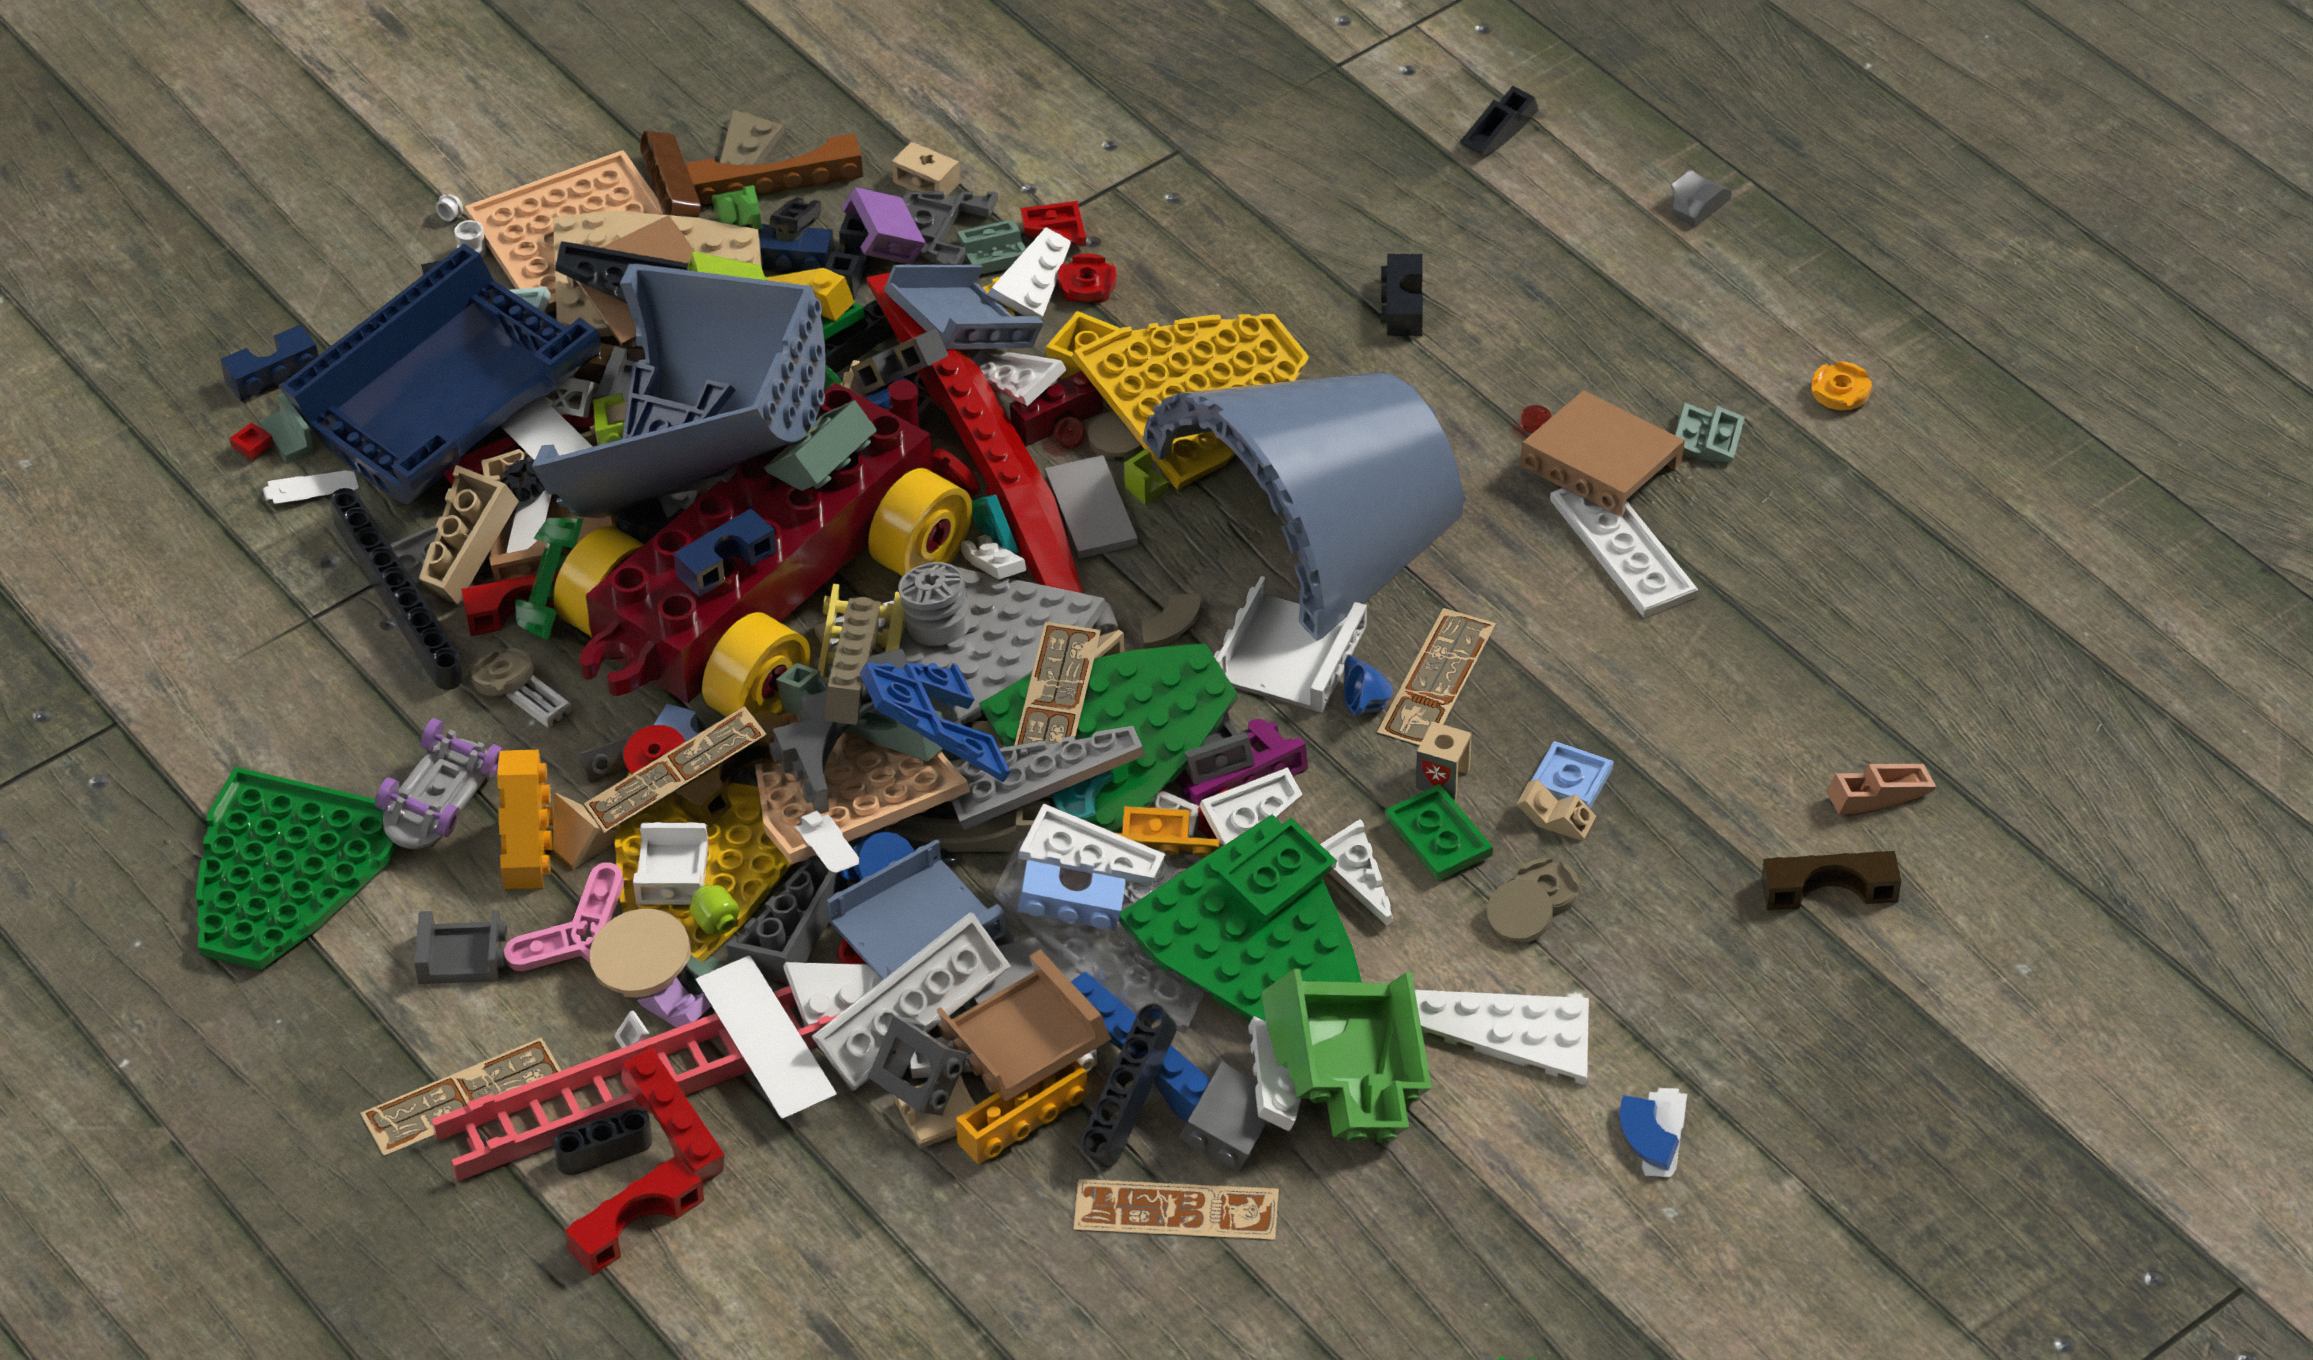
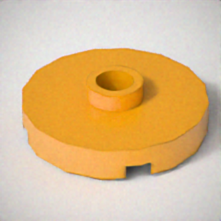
M1841 361L1836 362V365L1829 366V363L1814 372L1811 380V391L1814 398L1827 408L1852 410L1861 407L1868 401L1872 382L1868 378L1869 374L1856 364Z

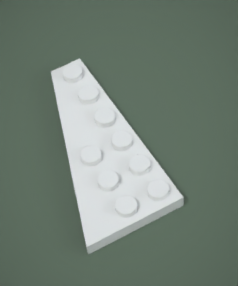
M1415 990L1423 1035L1429 1032L1444 1037V1042L1453 1045L1461 1042L1473 1046L1476 1052L1523 1067L1531 1064L1544 1068L1546 1074L1558 1077L1560 1073L1575 1078V1083L1587 1085L1589 998Z

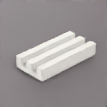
M534 675L526 684L538 693L532 692L523 685L519 689L506 694V697L547 728L553 725L554 719L557 721L562 719V713L569 714L572 712L571 703ZM543 697H545L547 700H549L557 707H552L550 704L543 700Z

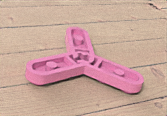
M601 863L592 869L572 922L511 939L504 948V956L509 967L516 971H527L582 956L590 963L592 942L599 930L612 919L624 885L620 868L613 863ZM589 926H591L592 937H587L586 941H581L580 935H585Z

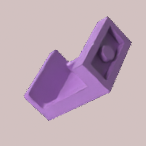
M854 187L842 206L844 213L859 215L869 233L861 245L864 255L912 265L926 243L902 197Z

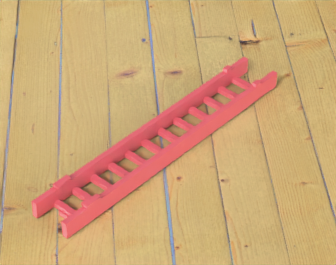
M788 986L774 991L773 993L807 1047L811 1049L818 1046L812 1035L838 1015L821 1017L817 1019V1023L801 1028L791 1010L797 1007L791 987ZM715 1013L498 1095L492 1096V1094L472 1100L467 1102L468 1106L431 1120L437 1141L463 1131L467 1132L469 1138L466 1139L471 1153L451 1160L454 1176L458 1182L551 1147L557 1134L564 1130L630 1108L648 1110L643 1106L639 1107L630 1093L613 1099L603 1079L621 1073L623 1062L650 1047H653L685 1096L752 1070L736 1047L719 1016ZM719 1036L729 1056L707 1063L698 1043ZM688 1048L698 1067L676 1075L666 1055ZM594 1083L604 1103L581 1111L571 1091ZM562 1095L572 1115L549 1123L539 1103ZM530 1107L540 1127L517 1135L507 1115ZM498 1119L506 1136L501 1138L498 1136L486 1141L488 1146L485 1147L475 1127Z

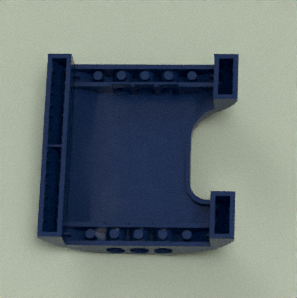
M462 244L279 387L307 425L337 457L393 499L409 504L452 471L456 465L458 466L461 457L472 446L516 411L531 401L553 391L596 357L601 350V340L597 329L581 318H578L566 327L493 280L480 253L466 244Z

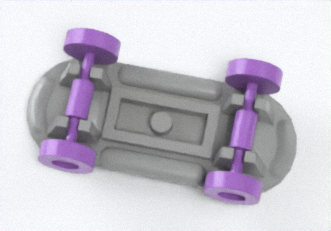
M432 718L427 724L420 741V746L428 750V752L400 788L399 781L387 777L376 795L375 807L384 810L383 827L386 835L392 842L408 849L429 847L438 842L442 837L447 838L454 830L460 812L486 777H493L497 772L499 751H504V748L493 744L487 751L485 744L481 742L477 744L469 740L457 739L456 731L451 729L448 731L447 737L442 736L444 722Z

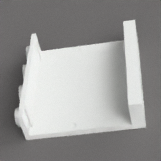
M1261 576L1257 585L1249 589L1245 607L1239 608L1233 629L1227 630L1223 648L1221 651H1216L1214 657L1234 688L1322 713L1344 671L1346 657L1348 654H1353L1366 628L1367 605L1355 602L1349 615L1324 638L1316 641L1299 623L1300 604L1266 595L1265 577Z

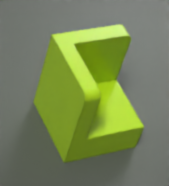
M1147 449L1124 463L1125 489L1145 505L1168 490V481L1152 469L1151 452Z

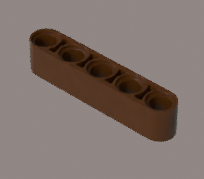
M645 130L641 136L640 151L663 215L699 218L700 202L675 135Z

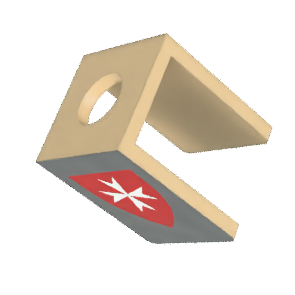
M1431 722L1417 750L1416 788L1418 790L1426 791L1440 784L1453 800L1456 798L1458 771L1467 774L1470 770L1472 733Z

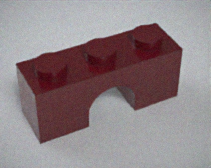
M1081 370L1048 387L1029 406L1018 401L1009 403L1010 421L1022 442L1028 447L1051 436L1053 422L1065 411L1077 423L1103 412V396Z

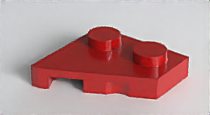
M1078 201L1020 208L1025 236L1037 238L1045 228H1048L1070 240L1071 245L1087 246Z

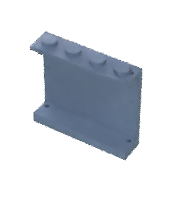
M937 839L925 846L919 847L916 851L902 859L890 863L887 867L873 875L864 877L860 882L844 891L837 892L826 900L830 924L882 981L970 912L974 913L993 941L1006 934L1004 910L998 904L987 909L941 860L940 842Z

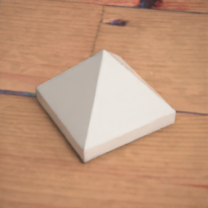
M630 1011L614 1037L620 1046L624 1048L647 1039L649 1032L635 1011Z

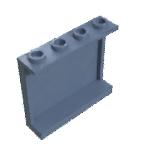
M894 265L883 290L926 331L936 328L946 349L1033 348L1044 323L1037 316H1012L995 299L989 297L988 293L977 283L983 269L982 265Z

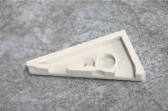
M1359 819L1320 845L1337 860L1336 867L1329 874L1385 925H1389L1393 922L1391 905L1382 886V877L1377 862L1373 858L1371 844L1368 843L1365 835L1364 823Z

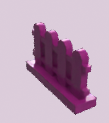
M1253 719L1248 723L1249 733L1247 735L1250 744L1257 742L1264 749V751L1258 753L1251 746L1255 765L1196 785L1193 784L1183 770L1175 781L1183 788L1182 796L1186 800L1190 798L1192 804L1200 807L1201 800L1217 795L1225 788L1230 790L1287 767L1292 776L1308 769L1306 743L1299 737L1294 740L1292 738L1285 740L1278 733V725L1274 721L1268 724L1263 719Z

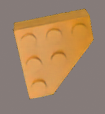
M539 750L499 751L497 784L500 808H498L499 835H501L502 852L500 854V869L504 889L544 888V876L550 875V856L546 855V851L552 850V831H548V827L553 825L554 807L548 806L551 802L550 784L544 785V782H547V764L541 763Z

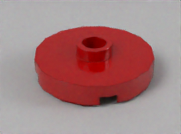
M939 448L931 454L933 473L940 475L942 478L967 491L971 499L978 494L980 485L976 477L958 458Z
M650 725L638 730L629 738L624 748V762L629 773L632 775L685 743L683 735L675 728L666 725ZM660 750L657 754H651L654 751Z

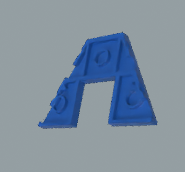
M865 663L860 675L878 712L893 718L938 744L944 750L957 755L1002 782L1006 780L1010 770L993 736L939 718L929 700V697L941 700L947 706H959L969 710L975 699L957 664L952 663L950 668H940L935 663H930L929 665L906 663L904 668H895L893 663Z

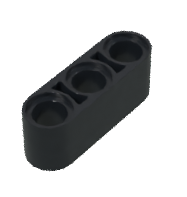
M630 1108L558 1133L553 1141L557 1168L565 1175H576L648 1150L653 1142L649 1115L641 1108Z

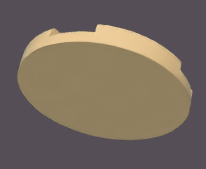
M637 909L618 915L599 930L591 945L590 963L596 979L603 987L622 993L624 997H644L656 994L673 984L672 980L689 963L691 946L687 932L677 918L656 909Z

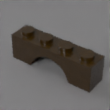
M762 707L753 717L767 735L676 789L674 792L683 812L699 822L705 823L708 827L714 825L732 807L728 797V789L732 780L740 772L757 764L778 763L773 761L770 752V743L774 742L773 729L790 725V721Z
M1895 851L1763 859L1761 882L1767 910L1800 908L1807 894L1815 889L1826 886L1848 889L1857 894L1865 904L1896 903L1899 901L1901 876Z

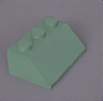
M854 400L824 413L816 420L815 425L810 428L804 437L790 443L764 469L767 473L801 491L812 486L818 489L831 479L828 475L834 469L835 471L840 470L851 461L848 456L852 452L858 453L870 444L868 438L877 429Z

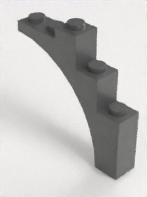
M902 648L870 656L868 663L877 664L893 663L895 668H904L905 664L909 663ZM829 666V667H828L829 678H830L832 666ZM829 680L825 681V692L801 697L802 711L797 712L798 723L774 728V742L770 743L773 761H779L784 774L793 771L796 781H802V793L805 802L812 803L814 810L818 811L819 814L829 812L828 788L824 778L828 756L837 740L851 725L825 721ZM865 684L859 718L875 708Z

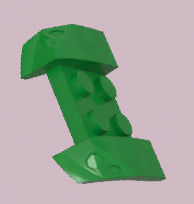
M547 518L533 538L546 542L529 602L515 599L516 623L528 632L545 640L549 639L557 612L556 609L546 607L545 604L546 601L552 602L555 588V583L552 582L555 571H560L565 561L566 553L561 552L562 547L573 549L576 546L584 520L582 518Z

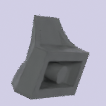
M1688 170L1671 184L1674 195L1672 215L1695 228L1731 200L1732 190Z

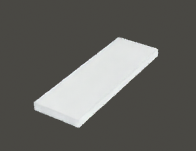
M1565 488L1551 492L1550 501L1643 618L1698 597L1697 587L1627 501L1624 515L1620 517Z
M970 912L812 1035V1038L849 1089L854 1091L869 1079V1072L893 1016L918 1020L925 1025L924 1032L928 1033L941 1023L936 1009L941 1007L948 1016L951 1015L1011 966L974 913Z

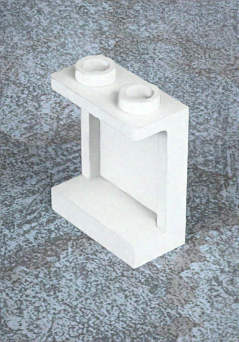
M692 822L641 823L638 873H634L633 880L636 904L691 905L693 894L703 887L705 883L709 846L706 824Z

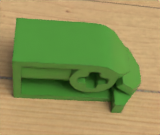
M754 185L743 187L744 190L712 196L717 222L732 225L750 224L753 229H762Z

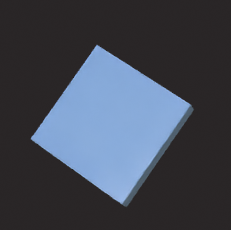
M1554 741L1532 780L1538 779L1557 800L1576 794L1591 809L1613 770L1614 761Z

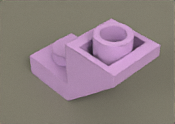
M675 978L672 980L673 984L668 988L653 995L640 997L637 1001L647 1010L678 1028L696 1021L712 1005L704 993L694 996L692 993L689 994L679 980Z

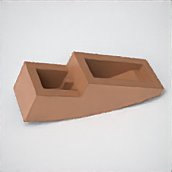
M1868 764L1864 773H1836L1826 793L1838 815L1859 814L1897 806L1933 792L1936 785L1924 764Z

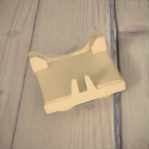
M961 1074L942 1116L918 1112L893 1095L894 1101L920 1149L956 1136V1118L977 1105L970 1097ZM926 1083L917 1085L915 1088H920Z

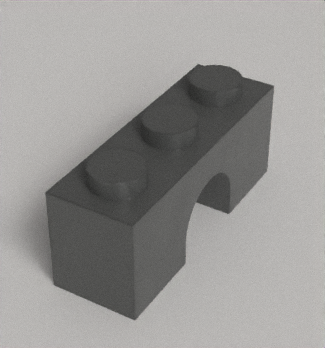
M934 328L852 366L851 369L863 394H866L900 377L925 368L949 355L937 329Z

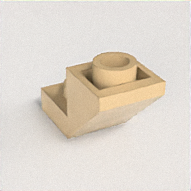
M1538 779L1528 782L1517 802L1520 809L1536 826L1578 840L1585 839L1596 818V815L1576 794L1557 800Z

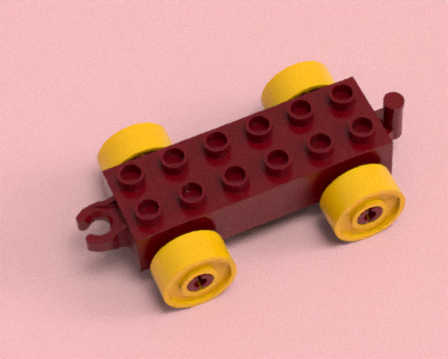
M899 380L891 383L888 387L890 407L887 410L836 382L824 391L825 401L823 405H820L816 420L824 413L855 400L877 431L868 438L870 444L858 453L852 452L848 456L851 461L840 470L835 471L834 469L828 475L831 479L818 489L812 486L801 491L767 473L764 469L771 460L789 445L787 444L740 463L737 472L728 482L718 481L646 544L613 526L597 528L581 539L569 553L560 569L555 583L553 602L554 608L557 610L556 613L562 620L592 637L581 651L579 661L582 677L587 680L595 678L600 669V664L605 659H610L626 667L620 671L609 672L607 675L609 693L613 696L631 693L650 681L687 704L702 692L706 704L726 717L744 706L752 716L762 707L779 716L784 714L786 711H783L776 679L795 663L808 667L810 664V646L807 639L780 623L868 544L870 555L876 562L903 577L911 569L926 563L943 562L950 564L960 550L961 543L966 538L972 518L971 497L964 489L933 473L930 434L919 428L917 409L918 389L916 385L908 380ZM752 509L774 529L777 552L753 566H750L740 558L724 559L725 582L699 597L676 576L674 553L703 537L708 532L729 522L734 517Z

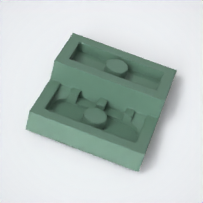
M1013 220L957 232L961 247L966 248L968 265H982L981 274L1010 268L1026 250L1021 241L1020 230Z
M1684 403L1674 432L1675 436L1685 440L1682 456L1711 462H1732L1745 417L1719 406H1716L1714 412L1710 413Z

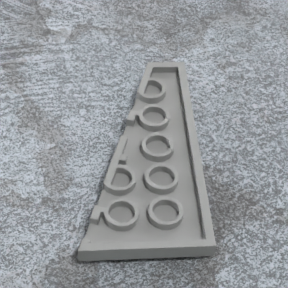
M1134 726L1095 732L1091 738L1076 740L1074 736L1063 737L1061 743L1049 745L1045 741L999 748L1010 770L1004 782L964 759L950 761L968 781L970 791L959 796L952 803L962 828L965 830L1143 757L1146 754Z

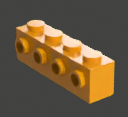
M1074 1061L1006 1102L998 1092L956 1118L958 1145L978 1165L989 1158L996 1157L1004 1148L1015 1141L1023 1140L1031 1131L1042 1124L1051 1122L1058 1114L1069 1107L1081 1103L1087 1097L1086 1070L1077 1061Z

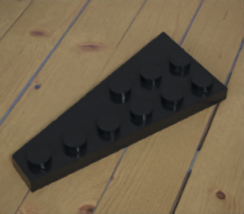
M561 241L555 271L627 304L620 282L629 264L687 270L689 263Z

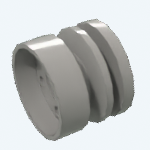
M943 562L926 563L916 566L901 578L898 591L904 609L906 627L909 636L917 643L928 646L948 644L964 636L971 628L972 615L967 600L964 578L961 571L954 565Z

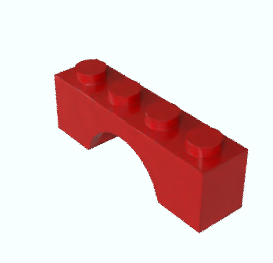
M555 571L553 583H556L560 571ZM536 574L462 588L461 592L470 636L501 631L506 619L515 612V599L529 602ZM553 600L552 602L546 601V607L555 609Z
M653 1047L623 1062L622 1082L638 1106L648 1109L658 1121L668 1138L674 1156L677 1155L702 1180V1183L723 1172L724 1152Z
M677 1155L666 1162L658 1164L653 1171L640 1180L630 1183L625 1190L613 1198L603 1201L595 1210L583 1218L572 1222L565 1229L568 1251L592 1276L596 1275L621 1258L619 1238L626 1226L632 1221L652 1214L666 1215L678 1219L704 1201L702 1180Z

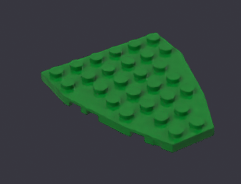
M1206 643L1136 649L1094 658L1075 739L1091 738L1095 732L1134 726L1146 755L1111 769L1115 779L1106 784L1097 795L1094 807L1097 819L1089 823L1113 833H1121L1123 829L1124 806L1145 807L1147 804L1151 805L1157 799V794L1168 782L1171 784L1187 767V759L1184 752L1204 746V741L1211 731L1217 729L1223 721L1225 712L1230 710L1238 700L1236 690ZM1032 674L979 703L982 712L1004 747L1015 745ZM1043 797L1037 800L1050 801V806L1056 808L1052 798Z
M234 767L207 814V835L204 836L203 841L204 856L200 861L196 888L198 904L197 925L199 929L198 948L200 955L262 970L320 928L390 862L398 847L385 833L383 827L384 810L375 807V799Z
M1273 814L1121 911L1118 920L1120 925L1159 968L1167 973L1169 970L1174 971L1186 979L1185 984L1192 988L1199 986L1213 995L1212 1000L1251 1022L1254 1016L1266 1022L1261 992L1293 969H1300L1302 981L1362 983L1353 946L1323 878L1265 923L1218 880L1220 871L1282 825Z

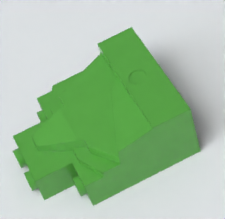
M1293 969L1261 992L1267 1030L1278 1067L1282 1065L1288 1069L1290 1080L1295 1085L1297 1098H1310L1311 1102L1314 1103L1327 1101L1333 1138H1347V1142L1351 1143L1361 1142L1367 1138H1376L1377 1142L1386 1143L1396 1140L1398 1134L1409 1128L1405 1104L1419 1101L1421 1095L1432 1089L1412 972H1405L1391 983L1302 981L1300 969Z

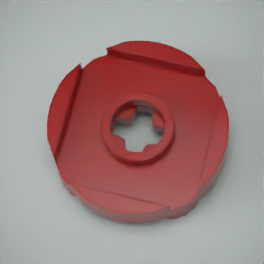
M1078 254L1072 257V262L1066 265L1065 262L1061 264L1058 270L1059 288L1063 292L1065 300L1070 302H1105L1110 298V293L1114 291L1117 284L1115 266L1113 263L1112 265L1106 263L1105 257L1098 254ZM1085 276H1091V279H1085Z

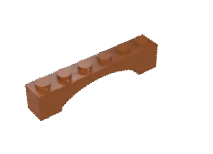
M855 133L829 137L825 144L811 152L775 163L733 165L715 162L714 158L686 163L700 206L712 204L713 195L744 190L743 187L752 185L755 187L757 196L863 177L862 155Z

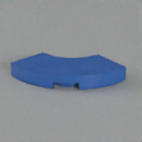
M1623 1095L1620 1105V1122L1628 1143L1642 1160L1652 1166L1669 1171L1679 1144L1677 1135L1665 1131L1657 1123L1658 1107L1656 1101Z

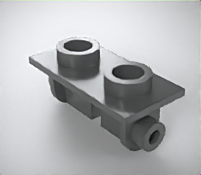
M633 735L581 752L578 758L581 767L585 768L588 782L627 769L624 762V748L629 738Z

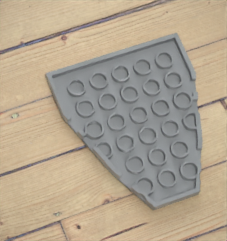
M958 568L963 575L967 591V600L972 615L971 628L964 636L954 642L928 646L917 643L909 636L905 622L900 648H902L909 663H921L924 665L935 663L940 668H950L952 663L958 665L975 699L969 710L959 706H947L941 700L929 697V700L934 710L942 713L943 719L964 725L982 716L979 706L981 701L1032 674L1045 622L1092 628L1106 609L1105 599L1006 577L998 580L987 573Z

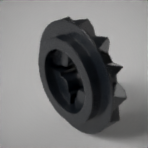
M529 456L524 460L515 458L514 463L510 466L505 465L504 473L499 475L500 482L506 484L519 501L532 500L541 495L545 490L532 467L535 460H532ZM527 471L529 478H525L522 485H520L518 478L522 477L523 473Z

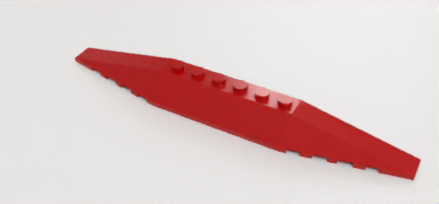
M890 273L867 277L866 283L900 343L927 332L883 291ZM946 349L949 356L918 370L917 373L936 406L942 405L987 483V496L997 495L1017 548L1037 584L1083 593L1054 495L981 369L963 349Z

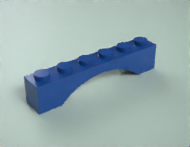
M1085 971L1073 979L1071 983L1102 1015L1111 1038L1108 1042L1122 1050L1137 1015ZM1170 1045L1154 1085L1163 1095L1172 1111L1187 1123L1211 1079ZM1148 1050L1141 1052L1138 1059L1143 1058Z

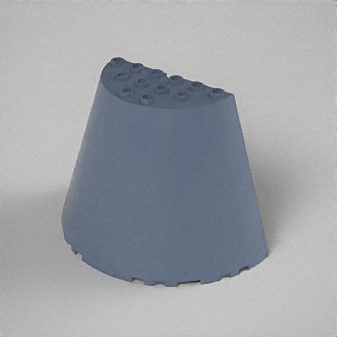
M629 264L620 282V286L625 295L631 318L636 325L635 337L637 346H644L645 360H639V363L657 367L663 372L653 397L695 406L706 379L730 384L736 391L717 415L560 456L553 444L542 445L532 467L549 494H557L560 497L557 499V503L561 507H568L571 514L581 518H605L801 439L815 425L820 405H823L825 401V341L820 316L822 306L820 300L815 297L812 286Z
M1373 372L1174 394L1162 400V403L1153 408L1155 414L1148 417L1145 426L1143 441L1159 460L1170 456L1171 446L1175 438L1213 431L1215 436L1227 444L1247 466L1260 487L1268 494L1275 514L1282 511L1287 521V524L1281 528L1290 552L1298 551L1300 563L1294 565L1301 586L1299 590V623L1316 641L1324 638L1349 615L1355 602L1364 604L1462 517L1465 494L1462 490L1458 466L1447 437L1437 420L1434 408L1424 402L1414 386L1408 385L1400 378L1389 373Z

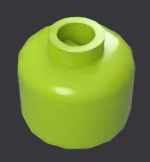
M706 885L693 894L690 914L705 933L712 935L724 934L732 930L736 925L739 906L724 887Z

